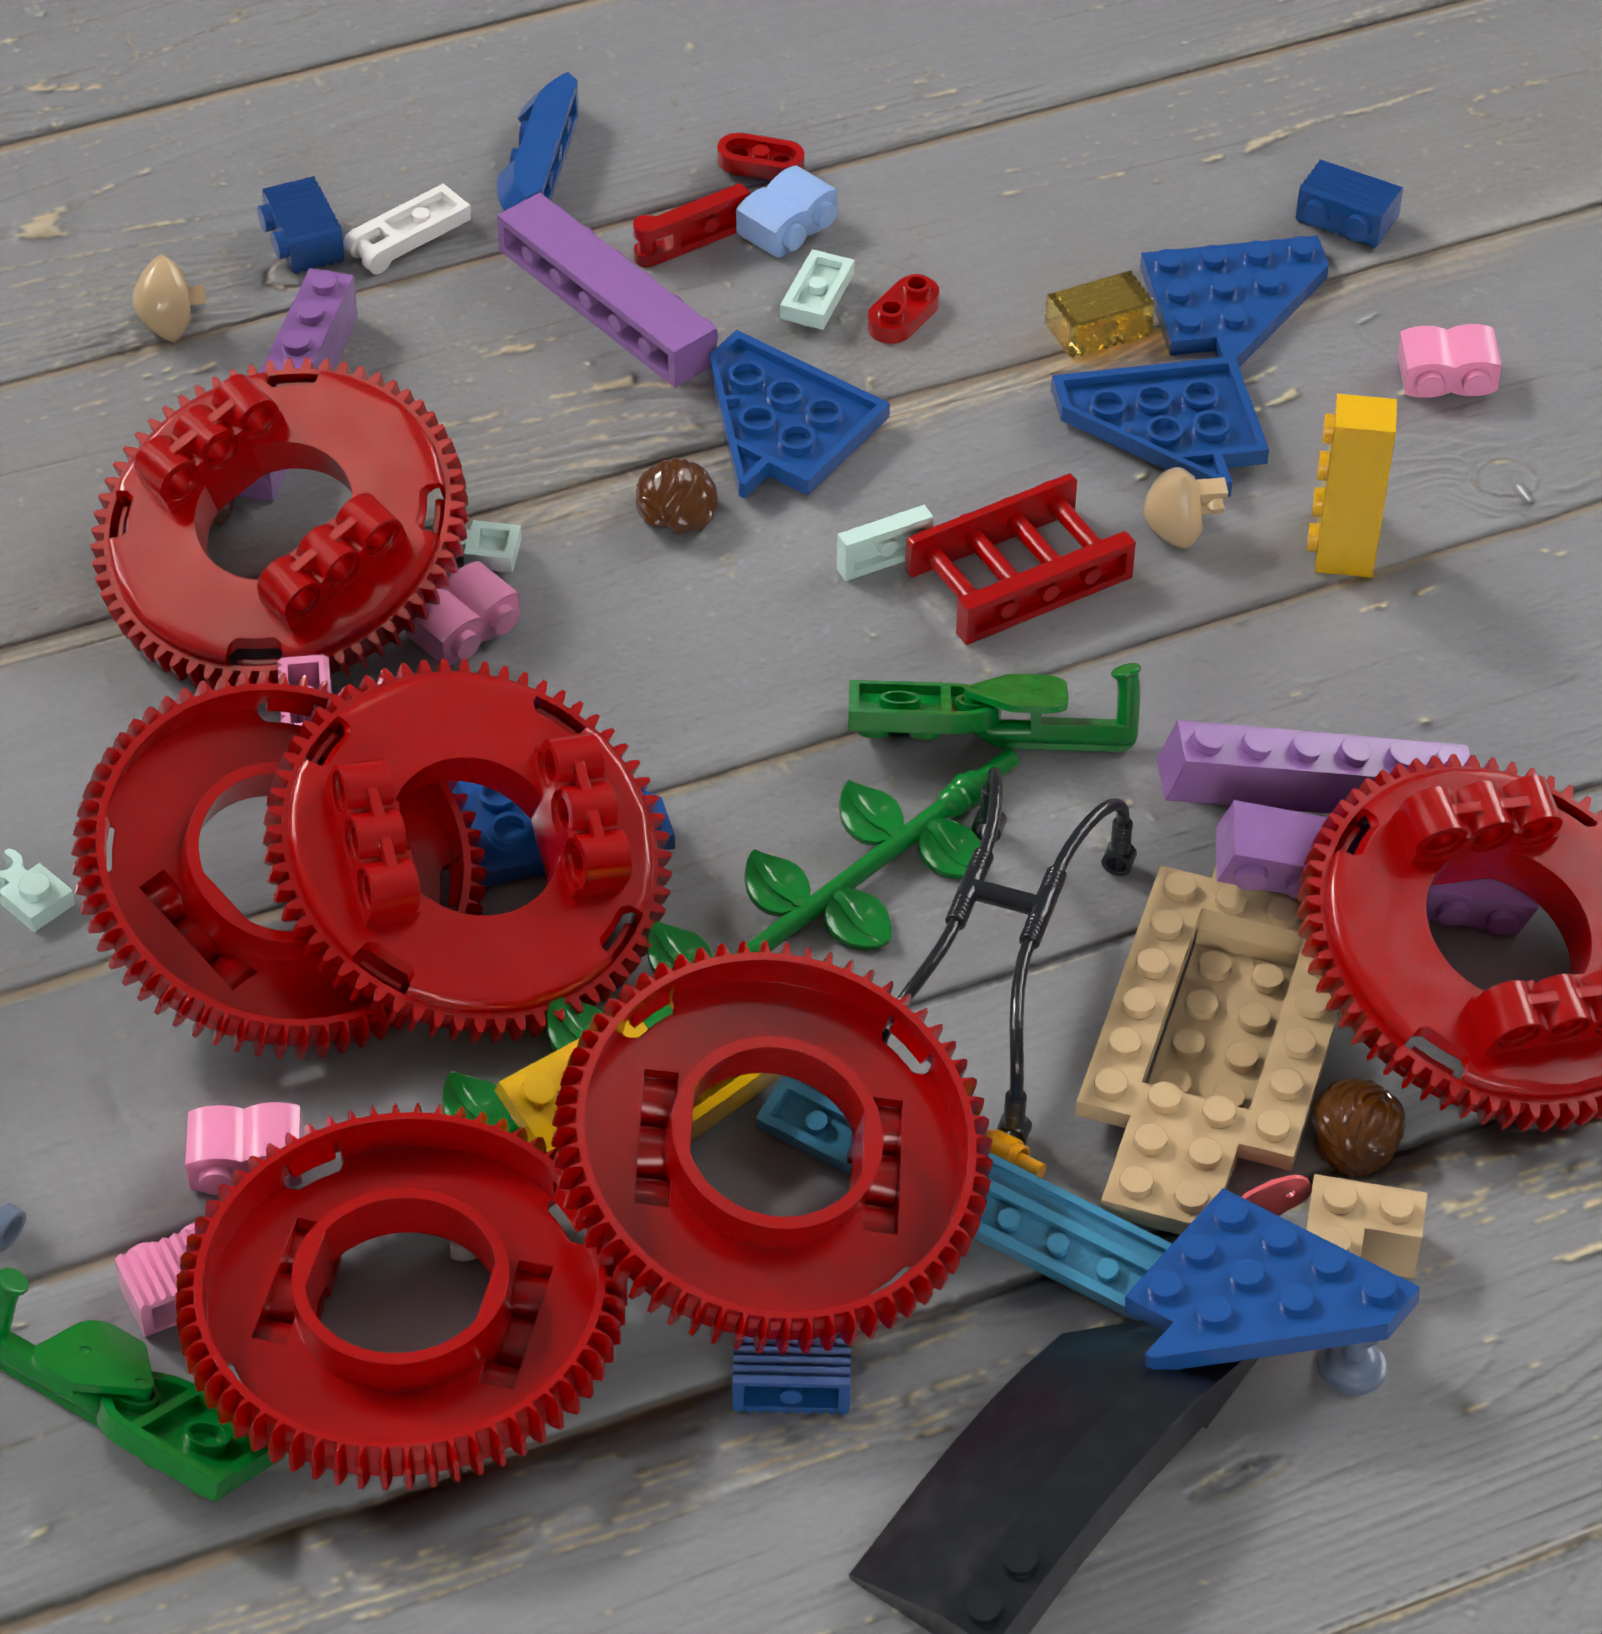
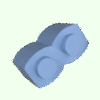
M799 166L789 167L779 173L767 187L752 192L736 208V233L776 258L785 256L790 251L799 249L807 235H813L829 227L834 222L838 212L837 189Z

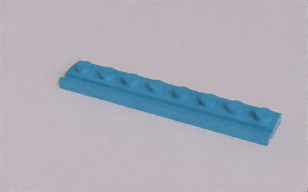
M783 1076L755 1117L757 1128L850 1175L852 1164L847 1163V1153L851 1144L852 1129L845 1116L829 1098L815 1088L797 1079ZM989 1152L988 1157L993 1160L992 1169L988 1175V1178L991 1180L990 1190L985 1198L987 1200L986 1209L980 1219V1227L973 1239L1133 1321H1139L1140 1319L1125 1312V1296L1172 1244Z

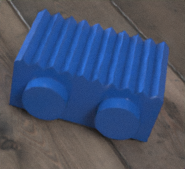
M1319 159L1318 164L1315 165L1299 188L1295 218L1298 222L1304 221L1306 225H1311L1315 228L1321 227L1323 231L1329 229L1332 234L1337 232L1340 237L1345 235L1348 240L1362 241L1364 245L1370 243L1375 248L1380 244L1399 217L1403 187Z
M315 176L262 189L263 205L257 207L258 217L263 231H272V245L278 260L286 258L292 272L298 274L301 270L307 272L309 268L316 269L318 266L324 268L327 263L333 265L336 261L342 263L345 259L342 228L335 217V213L333 214L332 208H330Z
M839 1333L836 1334L832 1350L827 1352L821 1345L819 1338H814L808 1354L802 1353L797 1340H791L786 1354L780 1355L776 1346V1340L770 1339L767 1340L762 1354L756 1353L754 1338L746 1336L739 1350L734 1349L732 1410L738 1413L743 1410L749 1413L755 1410L764 1413L768 1410L773 1414L778 1411L784 1414L790 1411L798 1414L803 1411L808 1415L814 1411L820 1415L825 1412L831 1415L837 1412L845 1415L850 1412L851 1346H847Z

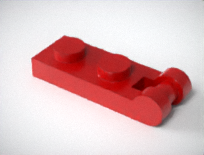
M740 182L658 216H638L633 221V236L638 240L634 245L635 263L641 267H653L735 234L736 208L750 195V191Z

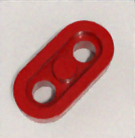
M737 132L725 135L719 140L717 144V163L721 169L732 175L773 180L779 173L789 167L799 166L804 169L805 152L799 144L790 140Z
M912 274L898 280L870 307L868 311V332L870 336L879 342L888 344L900 343L911 337L938 310L940 293L938 284L922 274Z

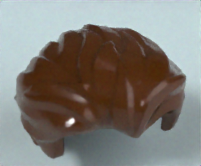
M672 458L652 466L640 476L636 485V508L645 523L653 527L665 526L674 534L681 535L682 533L694 530H704L713 520L718 503L717 489L708 472L699 464L689 462L686 459Z
M1360 1078L1338 1080L1331 1083L1316 1099L1313 1117L1311 1118L1316 1150L1322 1160L1340 1174H1345L1349 1178L1367 1176L1386 1167L1391 1162L1401 1139L1404 1137L1406 1126L1405 1112L1397 1097L1373 1080Z

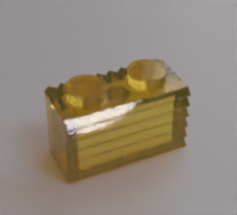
M1132 270L1047 294L1045 324L1069 357L1074 359L1077 354L1082 356L1085 352L1089 354L1095 353L1103 347L1105 349L1110 345L1115 347L1118 342L1123 344L1126 340L1135 341L1144 335L1148 337L1152 333L1155 303L1153 298H1150L1149 292L1146 293L1145 287L1141 286L1140 281H1137L1136 276H1133Z

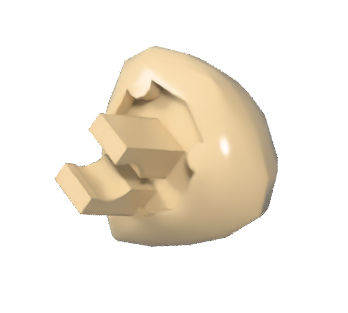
M163 254L155 257L138 277L132 291V306L136 316L157 336L174 343L179 341L192 319L190 306L207 303L204 285L187 287L183 270Z
M1179 467L1164 471L1153 483L1143 504V515L1151 531L1173 547L1186 549L1192 546L1203 531L1202 515L1224 513L1223 498L1228 497L1225 477L1195 479L1190 472Z

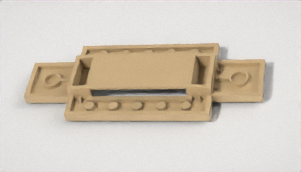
M1160 865L1076 1101V1116L1126 1128L1101 1199L1100 1208L1126 1221L1181 1235L1222 1188L1227 1190L1232 1171H1235L1239 1158L1292 1171L1340 1014L1339 1010H1325L1326 1004L1331 998L1329 993L1315 992L1322 976L1307 973L1308 967L1314 958L1305 957L1301 954L1307 940L1298 936L1299 928L1303 923L1296 916L1301 904L1298 899L1283 893L1261 889L1244 890L1237 885L1217 882V866L1211 878ZM1196 934L1195 946L1190 957L1179 993L1177 995L1166 1031L1164 1033L1152 1072L1150 1074L1148 1083H1145L1151 1062L1153 1060L1163 1027L1165 1025L1176 989L1178 987L1188 954L1190 952Z

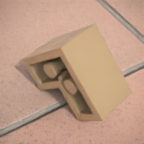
M1314 1174L1305 1229L1397 1276L1414 1278L1423 1235L1428 1193Z

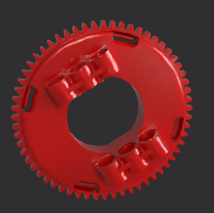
M306 357L301 368L297 369L291 358L286 359L282 370H276L273 361L268 360L265 372L258 373L255 366L249 364L247 375L238 374L232 369L230 370L229 378L223 382L216 376L212 377L213 389L207 392L199 385L194 386L196 398L191 401L185 396L179 395L178 400L181 408L174 411L172 408L164 406L162 410L166 419L162 423L150 418L148 423L152 432L149 435L141 432L134 434L140 446L138 448L128 446L123 448L129 460L128 463L118 461L113 463L119 478L106 477L105 483L111 493H102L98 496L103 509L94 511V516L99 525L91 528V532L96 540L95 543L90 544V548L96 557L91 562L97 573L95 581L102 591L100 595L123 635L130 640L137 651L143 652L150 663L157 662L164 673L172 670L174 676L179 681L189 677L191 683L197 688L199 683L204 680L214 691L217 681L222 675L226 677L231 686H235L242 672L245 673L250 684H256L260 673L264 671L269 683H278L277 661L280 658L260 660L239 659L238 665H232L229 660L230 654L237 649L269 648L280 649L283 658L323 654L329 658L330 679L331 674L342 671L346 677L350 678L349 667L359 662L364 668L368 669L367 657L373 653H377L385 659L383 647L389 642L401 647V640L398 634L403 630L415 634L416 628L413 619L415 617L425 620L429 619L428 610L425 606L426 603L439 605L440 596L437 589H449L450 583L447 574L458 572L455 558L464 555L461 541L467 539L465 524L469 522L466 508L469 505L466 492L467 486L460 459L451 438H448L444 425L438 423L433 411L427 412L424 401L422 399L415 401L411 390L408 388L400 392L397 381L394 379L385 384L380 372H376L369 378L365 367L359 366L351 375L350 368L345 361L337 367L336 371H333L329 359L326 358L320 364L319 369H315L310 357ZM285 469L314 470L332 476L352 492V498L342 506L336 519L333 518L327 524L312 529L302 539L297 550L294 549L288 555L279 557L271 562L263 570L259 579H249L233 575L218 567L208 557L209 532L218 511L265 474ZM439 488L444 500L435 499V518L432 531L423 530L427 514V495L432 490Z
M441 658L437 670L432 672L431 667L424 659L420 661L415 674L412 673V670L406 663H401L395 678L387 668H383L378 676L377 683L368 675L363 676L359 690L349 683L344 689L342 698L335 694L331 695L326 705L327 708L324 709L318 706L312 716V722L305 720L300 728L299 736L294 735L288 746V752L283 753L279 762V768L274 774L271 782L272 788L266 800L268 808L264 815L263 825L266 826V830L263 835L262 844L268 847L264 855V864L272 866L268 874L267 883L278 885L274 893V903H288L282 912L281 921H297L291 934L292 939L296 940L307 937L309 940L303 952L304 957L318 953L322 957L317 968L318 973L332 968L337 973L333 982V988H337L345 981L353 987L350 1001H355L362 994L371 999L368 1008L369 1014L373 1013L381 1005L389 1009L388 1023H392L400 1014L409 1018V1032L413 1031L419 1022L429 1024L430 1038L435 1036L439 1027L447 1028L451 1042L457 1039L461 1030L468 1031L472 1044L479 1040L483 1031L488 1032L493 1044H496L501 1039L505 1030H507L514 1042L521 1038L526 1028L531 1036L536 1038L546 1026V1017L551 1001L565 997L563 1004L569 1003L571 1008L578 1014L584 1011L582 1003L597 1007L600 1001L606 1002L616 989L625 984L632 972H635L642 961V957L646 955L648 947H651L652 943L648 945L650 929L656 921H660L664 916L666 908L661 905L664 904L670 895V890L665 888L664 885L671 878L672 871L664 868V866L667 865L672 857V852L662 849L670 836L669 833L658 830L665 819V815L656 812L650 813L659 800L658 795H643L651 781L650 778L638 777L635 779L633 776L641 764L640 761L630 760L624 762L622 757L629 746L624 743L613 747L609 743L615 732L613 728L603 730L601 733L595 729L600 718L597 713L586 720L582 718L580 713L583 702L578 701L571 708H568L563 704L566 691L560 690L553 698L546 695L547 681L542 680L536 689L527 686L528 673L526 672L520 675L517 682L509 680L508 666L503 665L498 675L492 676L490 675L488 662L483 661L478 672L474 673L470 672L467 659L461 660L457 671H451L447 659ZM344 731L345 735L332 749L323 765H318L317 763L324 751ZM446 781L475 783L506 796L518 805L531 819L547 876L544 890L528 904L516 910L497 915L461 913L431 900L420 892L419 879L415 864L413 863L412 851L407 850L406 829L400 813L399 802L405 796L421 787ZM632 913L630 923L625 922L616 940L606 952L602 946L615 930L622 915ZM359 951H371L387 964L407 974L410 986L406 994L399 992L402 986L401 983L381 973L364 959L357 965L353 961L355 955ZM563 1008L559 1011L552 1010L560 1022L565 1020Z
M263 671L260 673L256 684H250L245 673L242 672L235 686H231L226 677L222 675L218 679L214 691L202 680L196 689L195 695L183 687L178 694L176 702L172 698L165 696L158 710L149 706L144 712L142 720L133 718L127 732H119L113 747H107L103 753L101 762L97 763L93 770L91 781L85 787L82 796L83 801L80 802L76 815L79 819L73 830V836L77 837V839L74 841L71 855L78 858L74 863L72 875L81 877L77 882L75 894L87 896L82 902L81 914H96L90 920L87 928L88 933H105L99 940L97 950L99 952L115 950L108 967L112 970L125 965L128 969L122 984L127 986L137 981L141 982L143 985L137 999L141 1002L155 995L159 999L154 1011L156 1015L166 1011L169 1007L175 1010L173 1026L178 1027L188 1018L194 1021L192 1036L195 1038L203 1032L205 1027L213 1030L212 1045L215 1046L221 1042L224 1035L233 1037V1052L237 1053L245 1040L253 1042L254 1054L257 1057H260L266 1044L274 1045L277 1059H282L287 1046H294L298 1059H304L309 1045H314L319 1057L323 1058L329 1050L330 1042H334L338 1051L344 1054L350 1046L351 1037L361 1048H364L370 1040L371 1031L381 1041L385 1039L389 1032L390 1025L400 1031L407 1021V1017L399 1014L392 1023H388L389 1009L381 1005L373 1013L369 1014L368 1008L371 999L363 994L355 1001H350L353 987L345 981L337 988H333V982L337 973L332 968L318 973L317 968L322 959L318 953L304 957L303 952L309 941L307 937L293 940L291 936L292 931L270 929L247 920L203 871L199 853V837L202 828L214 815L231 804L248 798L268 796L272 788V779L279 768V762L283 753L288 752V746L294 735L299 736L301 725L265 721L258 715L259 705L266 704L267 711L288 712L311 717L312 711H315L318 706L324 709L327 708L328 700L333 695L327 692V680H324L318 689L308 687L306 675L301 678L298 685L288 684L285 672L280 675L278 683H269L266 673ZM345 687L336 696L342 698ZM344 731L324 751L317 763L318 765H323L332 749L345 735ZM458 781L433 783L411 792L399 802L406 829L407 850L412 851L413 863L415 864L419 879L420 892L440 904L441 870L449 869L450 890L448 906L457 907L455 911L461 913L482 915L483 907L480 904L485 896L486 888L481 884L485 879L487 869L480 866L484 859L485 850L476 847L481 837V831L471 829L476 812L462 811L467 802L468 794H453ZM110 827L114 829L112 869L107 872V840ZM359 951L355 955L353 961L357 965L364 959L381 973L401 983L402 986L399 992L406 994L410 986L407 974L387 964L371 951Z
M1451 754L1444 765L1437 755H1432L1426 765L1418 758H1415L1407 769L1401 763H1398L1390 774L1383 769L1378 773L1374 781L1367 778L1358 790L1353 788L1346 799H1341L1333 812L1329 814L1314 838L1311 849L1304 861L1305 868L1299 878L1302 886L1296 898L1301 904L1296 916L1299 920L1303 921L1299 928L1298 936L1307 940L1301 954L1305 957L1314 958L1308 967L1307 973L1322 976L1315 992L1330 994L1331 998L1326 1004L1325 1010L1340 1011L1342 1018L1339 1020L1337 1028L1349 1026L1356 1034L1351 1040V1045L1363 1042L1370 1049L1366 1061L1377 1056L1386 1064L1383 1076L1388 1075L1394 1070L1403 1077L1401 1089L1406 1088L1412 1083L1421 1089L1420 1101L1425 1100L1430 1094L1439 1098L1440 1111L1446 1109L1449 1104L1458 1106L1460 1119L1465 1118L1471 1111L1476 1112L1481 1126L1494 1116L1497 1118L1499 1128L1502 1130L1516 1120L1518 1128L1522 1132L1531 1128L1534 1123H1536L1540 1131L1545 1132L1554 1123L1558 1129L1564 1130L1571 1126L1573 1122L1582 1127L1592 1118L1600 1121L1602 1119V810L1597 812V814L1589 810L1592 799L1589 796L1582 799L1579 803L1573 800V786L1568 785L1562 792L1555 790V778L1550 775L1546 780L1545 777L1536 775L1534 768H1530L1524 777L1519 776L1516 764L1512 761L1504 771H1500L1494 757H1491L1483 768L1480 767V763L1475 755H1470L1463 766L1456 754ZM1368 820L1370 828L1361 839L1354 855L1347 853L1352 841L1361 830L1359 826ZM1490 878L1508 884L1523 892L1543 908L1559 929L1568 950L1570 973L1553 975L1537 983H1534V980L1507 981L1492 986L1485 991L1476 987L1448 963L1432 937L1426 913L1429 888L1433 885ZM1422 1036L1442 1051L1459 1059L1464 1068L1462 1076L1459 1079L1452 1076L1453 1069L1434 1060L1415 1046L1410 1050L1405 1044L1411 1037Z
M743 940L739 944L736 954H730L726 946L721 943L716 950L714 958H710L706 951L700 947L695 953L692 964L681 953L676 957L672 970L665 963L660 962L655 968L653 978L647 973L642 972L637 978L635 988L625 984L622 990H620L618 1000L609 998L604 1006L603 1013H595L589 1030H583L577 1047L570 1054L567 1067L561 1078V1088L558 1090L555 1105L558 1107L554 1112L552 1126L557 1128L553 1134L551 1146L558 1148V1151L555 1153L553 1168L562 1169L557 1182L558 1189L569 1190L564 1200V1209H580L574 1216L573 1229L591 1228L585 1236L583 1246L585 1249L594 1248L599 1245L603 1247L598 1255L596 1264L598 1267H602L612 1262L616 1263L617 1266L611 1281L617 1284L629 1277L633 1281L628 1296L630 1299L633 1300L647 1292L651 1296L647 1311L651 1314L659 1309L662 1304L669 1307L667 1324L670 1326L677 1322L681 1315L689 1318L688 1334L691 1336L700 1329L702 1324L711 1327L710 1343L716 1344L724 1331L732 1333L733 1349L739 1350L746 1336L754 1338L756 1353L762 1354L767 1340L770 1339L776 1340L779 1354L785 1355L791 1340L798 1341L803 1354L809 1353L814 1338H819L826 1352L831 1351L835 1343L836 1334L838 1333L848 1347L852 1346L857 1338L858 1327L869 1339H872L878 1330L879 1321L891 1330L898 1320L899 1313L909 1319L917 1307V1301L927 1305L933 1295L934 1288L940 1291L943 1289L948 1279V1274L954 1275L960 1265L961 1256H966L972 1244V1238L975 1237L980 1227V1219L986 1209L987 1200L985 1198L991 1184L988 1175L993 1160L988 1157L992 1139L985 1136L990 1119L985 1116H979L984 1107V1098L972 1096L976 1089L977 1079L974 1077L962 1078L967 1068V1059L951 1060L956 1049V1041L940 1043L939 1038L943 1025L938 1024L928 1028L924 1024L928 1009L924 1008L913 1013L908 1008L911 1001V993L899 1000L891 995L894 985L893 980L881 988L873 983V969L864 977L853 973V959L844 968L833 965L832 952L828 953L823 961L812 959L811 946L805 949L802 956L791 955L788 942L784 944L781 953H771L765 940L762 942L759 952L750 953L746 942ZM669 1004L673 1012L671 1015L654 1024L639 1038L626 1037L623 1034L627 1021H629L633 1028H636L650 1015ZM889 1022L892 1023L889 1031L906 1046L920 1064L928 1060L931 1064L927 1073L912 1072L901 1057L882 1040V1032L886 1029ZM769 1073L783 1075L810 1085L837 1106L852 1129L851 1144L847 1153V1163L852 1164L848 1193L822 1210L800 1216L765 1215L733 1203L707 1182L690 1154L693 1103L714 1085L729 1078L745 1074ZM904 1267L910 1268L898 1280H896L889 1286L874 1292L882 1285L890 1281Z
M418 1102L413 1112H400L398 1105L395 1103L392 1107V1112L386 1114H378L376 1108L372 1105L369 1116L356 1118L350 1109L347 1121L336 1123L328 1115L326 1127L316 1130L307 1123L305 1126V1136L299 1139L287 1132L283 1148L279 1149L273 1144L268 1143L265 1160L253 1155L250 1156L248 1160L249 1173L235 1169L232 1174L233 1186L226 1184L218 1186V1201H206V1217L200 1216L195 1219V1234L187 1236V1252L180 1255L181 1271L177 1274V1292L175 1293L176 1325L178 1336L180 1337L182 1356H185L188 1374H193L195 1389L197 1392L204 1391L205 1403L208 1409L217 1407L218 1419L221 1424L232 1421L234 1437L239 1439L249 1434L251 1450L256 1452L268 1444L269 1460L272 1463L277 1462L288 1453L290 1471L294 1473L305 1462H309L311 1476L314 1480H317L325 1472L326 1468L332 1469L334 1483L338 1486L346 1479L348 1473H352L357 1476L358 1489L365 1488L370 1476H379L382 1490H388L393 1477L403 1476L406 1489L412 1490L416 1481L415 1475L426 1474V1479L430 1486L437 1487L438 1472L448 1470L449 1475L456 1483L461 1481V1467L470 1464L471 1468L480 1476L484 1474L483 1459L491 1457L494 1462L503 1467L506 1465V1449L511 1447L519 1455H526V1438L528 1436L541 1444L545 1443L546 1423L553 1428L562 1430L564 1428L563 1410L577 1415L580 1412L578 1396L591 1399L594 1396L592 1380L604 1381L605 1363L614 1362V1345L621 1344V1326H624L626 1323L625 1307L628 1306L627 1279L614 1284L611 1280L617 1266L616 1263L612 1262L602 1267H598L596 1264L598 1255L603 1247L599 1245L594 1248L585 1249L583 1244L571 1242L561 1225L548 1211L556 1203L572 1224L576 1212L580 1209H564V1200L569 1190L558 1189L557 1182L562 1169L553 1168V1160L558 1148L546 1152L543 1137H537L528 1143L525 1127H520L511 1134L508 1132V1123L505 1118H502L492 1126L488 1124L485 1112H481L475 1120L467 1119L466 1111L463 1107H460L455 1116L444 1114V1108L441 1104L438 1105L434 1113H424ZM340 1152L342 1161L340 1171L322 1177L299 1190L289 1189L285 1186L284 1177L290 1174L293 1178H296L317 1166L337 1159L335 1153ZM590 1227L586 1228V1234L591 1229ZM575 1229V1230H576V1232H580V1231H582L583 1229ZM422 1233L453 1241L474 1254L487 1268L491 1277L476 1320L464 1331L446 1342L413 1352H378L346 1342L327 1329L320 1321L325 1297L330 1298L342 1254L360 1243L389 1234ZM228 1366H233V1367H234V1369H235L236 1373L238 1374L240 1380L234 1375V1373L231 1371V1369H230Z

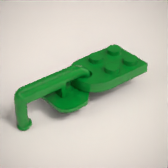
M1128 663L1116 667L1111 672V676L1117 681L1116 719L1042 717V714L1065 711L1068 709L1069 704L1067 682L1062 678L1050 675L1006 674L971 685L943 682L849 680L848 731H858L860 736L867 738H883L888 736L889 732L909 733L911 737L921 740L936 739L940 737V734L973 733L983 741L1001 749L1123 752L1132 748L1138 737L1141 695L1139 672L1141 666L1138 663ZM1002 710L1013 713H1030V720L1001 719Z
M3 1268L0 1270V1370L96 1425L108 1439L140 1458L147 1466L164 1472L189 1487L196 1495L206 1497L213 1502L285 1458L284 1455L283 1458L272 1463L269 1460L268 1444L254 1452L250 1447L249 1434L239 1439L234 1437L232 1421L225 1424L219 1422L217 1407L208 1409L205 1403L204 1391L197 1392L195 1384L183 1378L152 1372L145 1343L113 1324L98 1320L81 1321L38 1345H34L13 1333L11 1326L19 1297L28 1291L29 1283L25 1275L14 1268Z

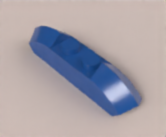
M569 72L558 76L535 94L526 103L518 116V120L521 122L519 148L512 149L510 164L499 173L497 179V195L504 211L539 192L550 201L552 200L579 116L578 82Z

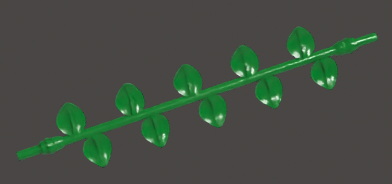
M1006 748L977 771L969 770L965 774H957L950 784L946 785L939 793L936 802L905 825L901 807L892 796L851 780L846 781L839 799L841 823L853 839L861 844L876 847L812 895H810L811 888L808 878L803 869L798 865L756 849L752 850L745 866L746 892L751 902L759 910L768 915L782 917L746 943L750 953L759 952L761 944L765 940L771 952L824 911L826 928L839 943L858 950L879 949L889 944L892 939L889 914L884 904L876 897L855 888L917 841L919 856L929 869L942 877L962 879L974 850L980 847L981 843L977 835L970 828L948 818L960 816L969 809L980 806L981 788L986 783L988 770L992 767H997L1000 769L1002 777L1020 764L1017 753L1010 748ZM656 921L650 929L648 945L650 943L652 945L647 949V956L653 974L660 962L665 963L672 970L675 959L680 953L692 964L695 953L700 947L706 951L710 958H714L707 941L694 932L664 924L660 921ZM565 997L551 1001L546 1017L548 1040L553 1050L557 1051L579 1039L583 1030H589L595 1013H603V1011L595 1006L582 1003L584 1011L578 1014L571 1008L569 1003L563 1004ZM668 1004L650 1015L643 1022L649 1029L654 1024L671 1015L673 1010ZM563 1008L565 1020L560 1022L553 1014V1010L559 1011ZM455 1071L449 1073L445 1080L442 1094L444 1114L455 1116L460 1107H463L466 1111L467 1119L475 1120L481 1112H485L489 1125L494 1126L502 1118H505L508 1123L509 1133L512 1134L519 1129L514 1119L510 1120V1113L494 1091L496 1088L495 1084Z

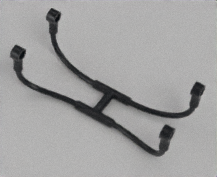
M992 767L988 770L986 783L981 788L980 809L971 827L978 839L982 840L980 847H977L971 856L945 918L947 925L942 935L897 999L899 1000L911 993V1001L948 952L959 930L965 928L976 901L1028 915L1019 937L1021 946L1017 955L1011 987L1009 1023L1010 1089L1005 1094L1004 1113L996 1128L1022 1140L1025 1145L1032 1129V1122L1026 1116L1027 1095L1023 1090L1024 999L1027 974L1033 951L1040 946L1067 878L1065 870L1085 837L1105 816L1116 811V817L1112 822L1111 841L1108 843L1101 860L1103 868L1115 876L1129 874L1137 856V850L1131 844L1133 822L1130 819L1129 808L1122 799L1111 798L1096 806L1075 828L1059 852L1053 866L1047 868L1037 894L985 881L994 859L992 853L994 844L1000 839L1007 822V818L1002 812V773L999 768ZM891 1022L882 1032V1040L886 1044L891 1035L889 1031L892 1026Z

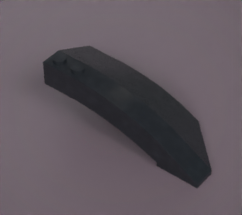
M1142 1320L1060 1334L1028 1362L987 1403L955 1439L849 1573L850 1579L932 1634H1029L1101 1539L1170 1460L1203 1427L1207 1429L1259 1358L1179 1370L1151 1369L1145 1367V1353L1164 1332Z

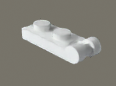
M443 183L352 229L343 240L344 250L354 258H362L363 266L373 274H381L389 267L392 260L472 220L471 205Z

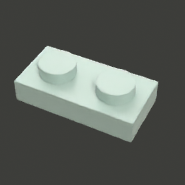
M812 249L780 304V319L823 330L855 274V260Z
M925 505L837 534V571L846 582L904 562L907 538L922 530L932 528L934 516Z

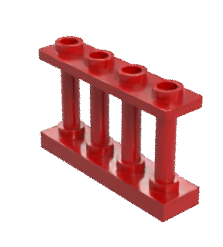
M1071 473L1046 481L1041 485L1011 497L1003 498L998 502L973 512L965 513L930 529L922 530L907 538L905 571L911 578L934 570L957 597L956 634L965 645L1133 578L1136 542L1126 531L1105 539H1100L1075 511L1077 479ZM1058 520L1082 548L1059 556L1036 528ZM1017 537L1041 565L1018 573L994 545ZM975 553L999 582L976 590L953 562Z

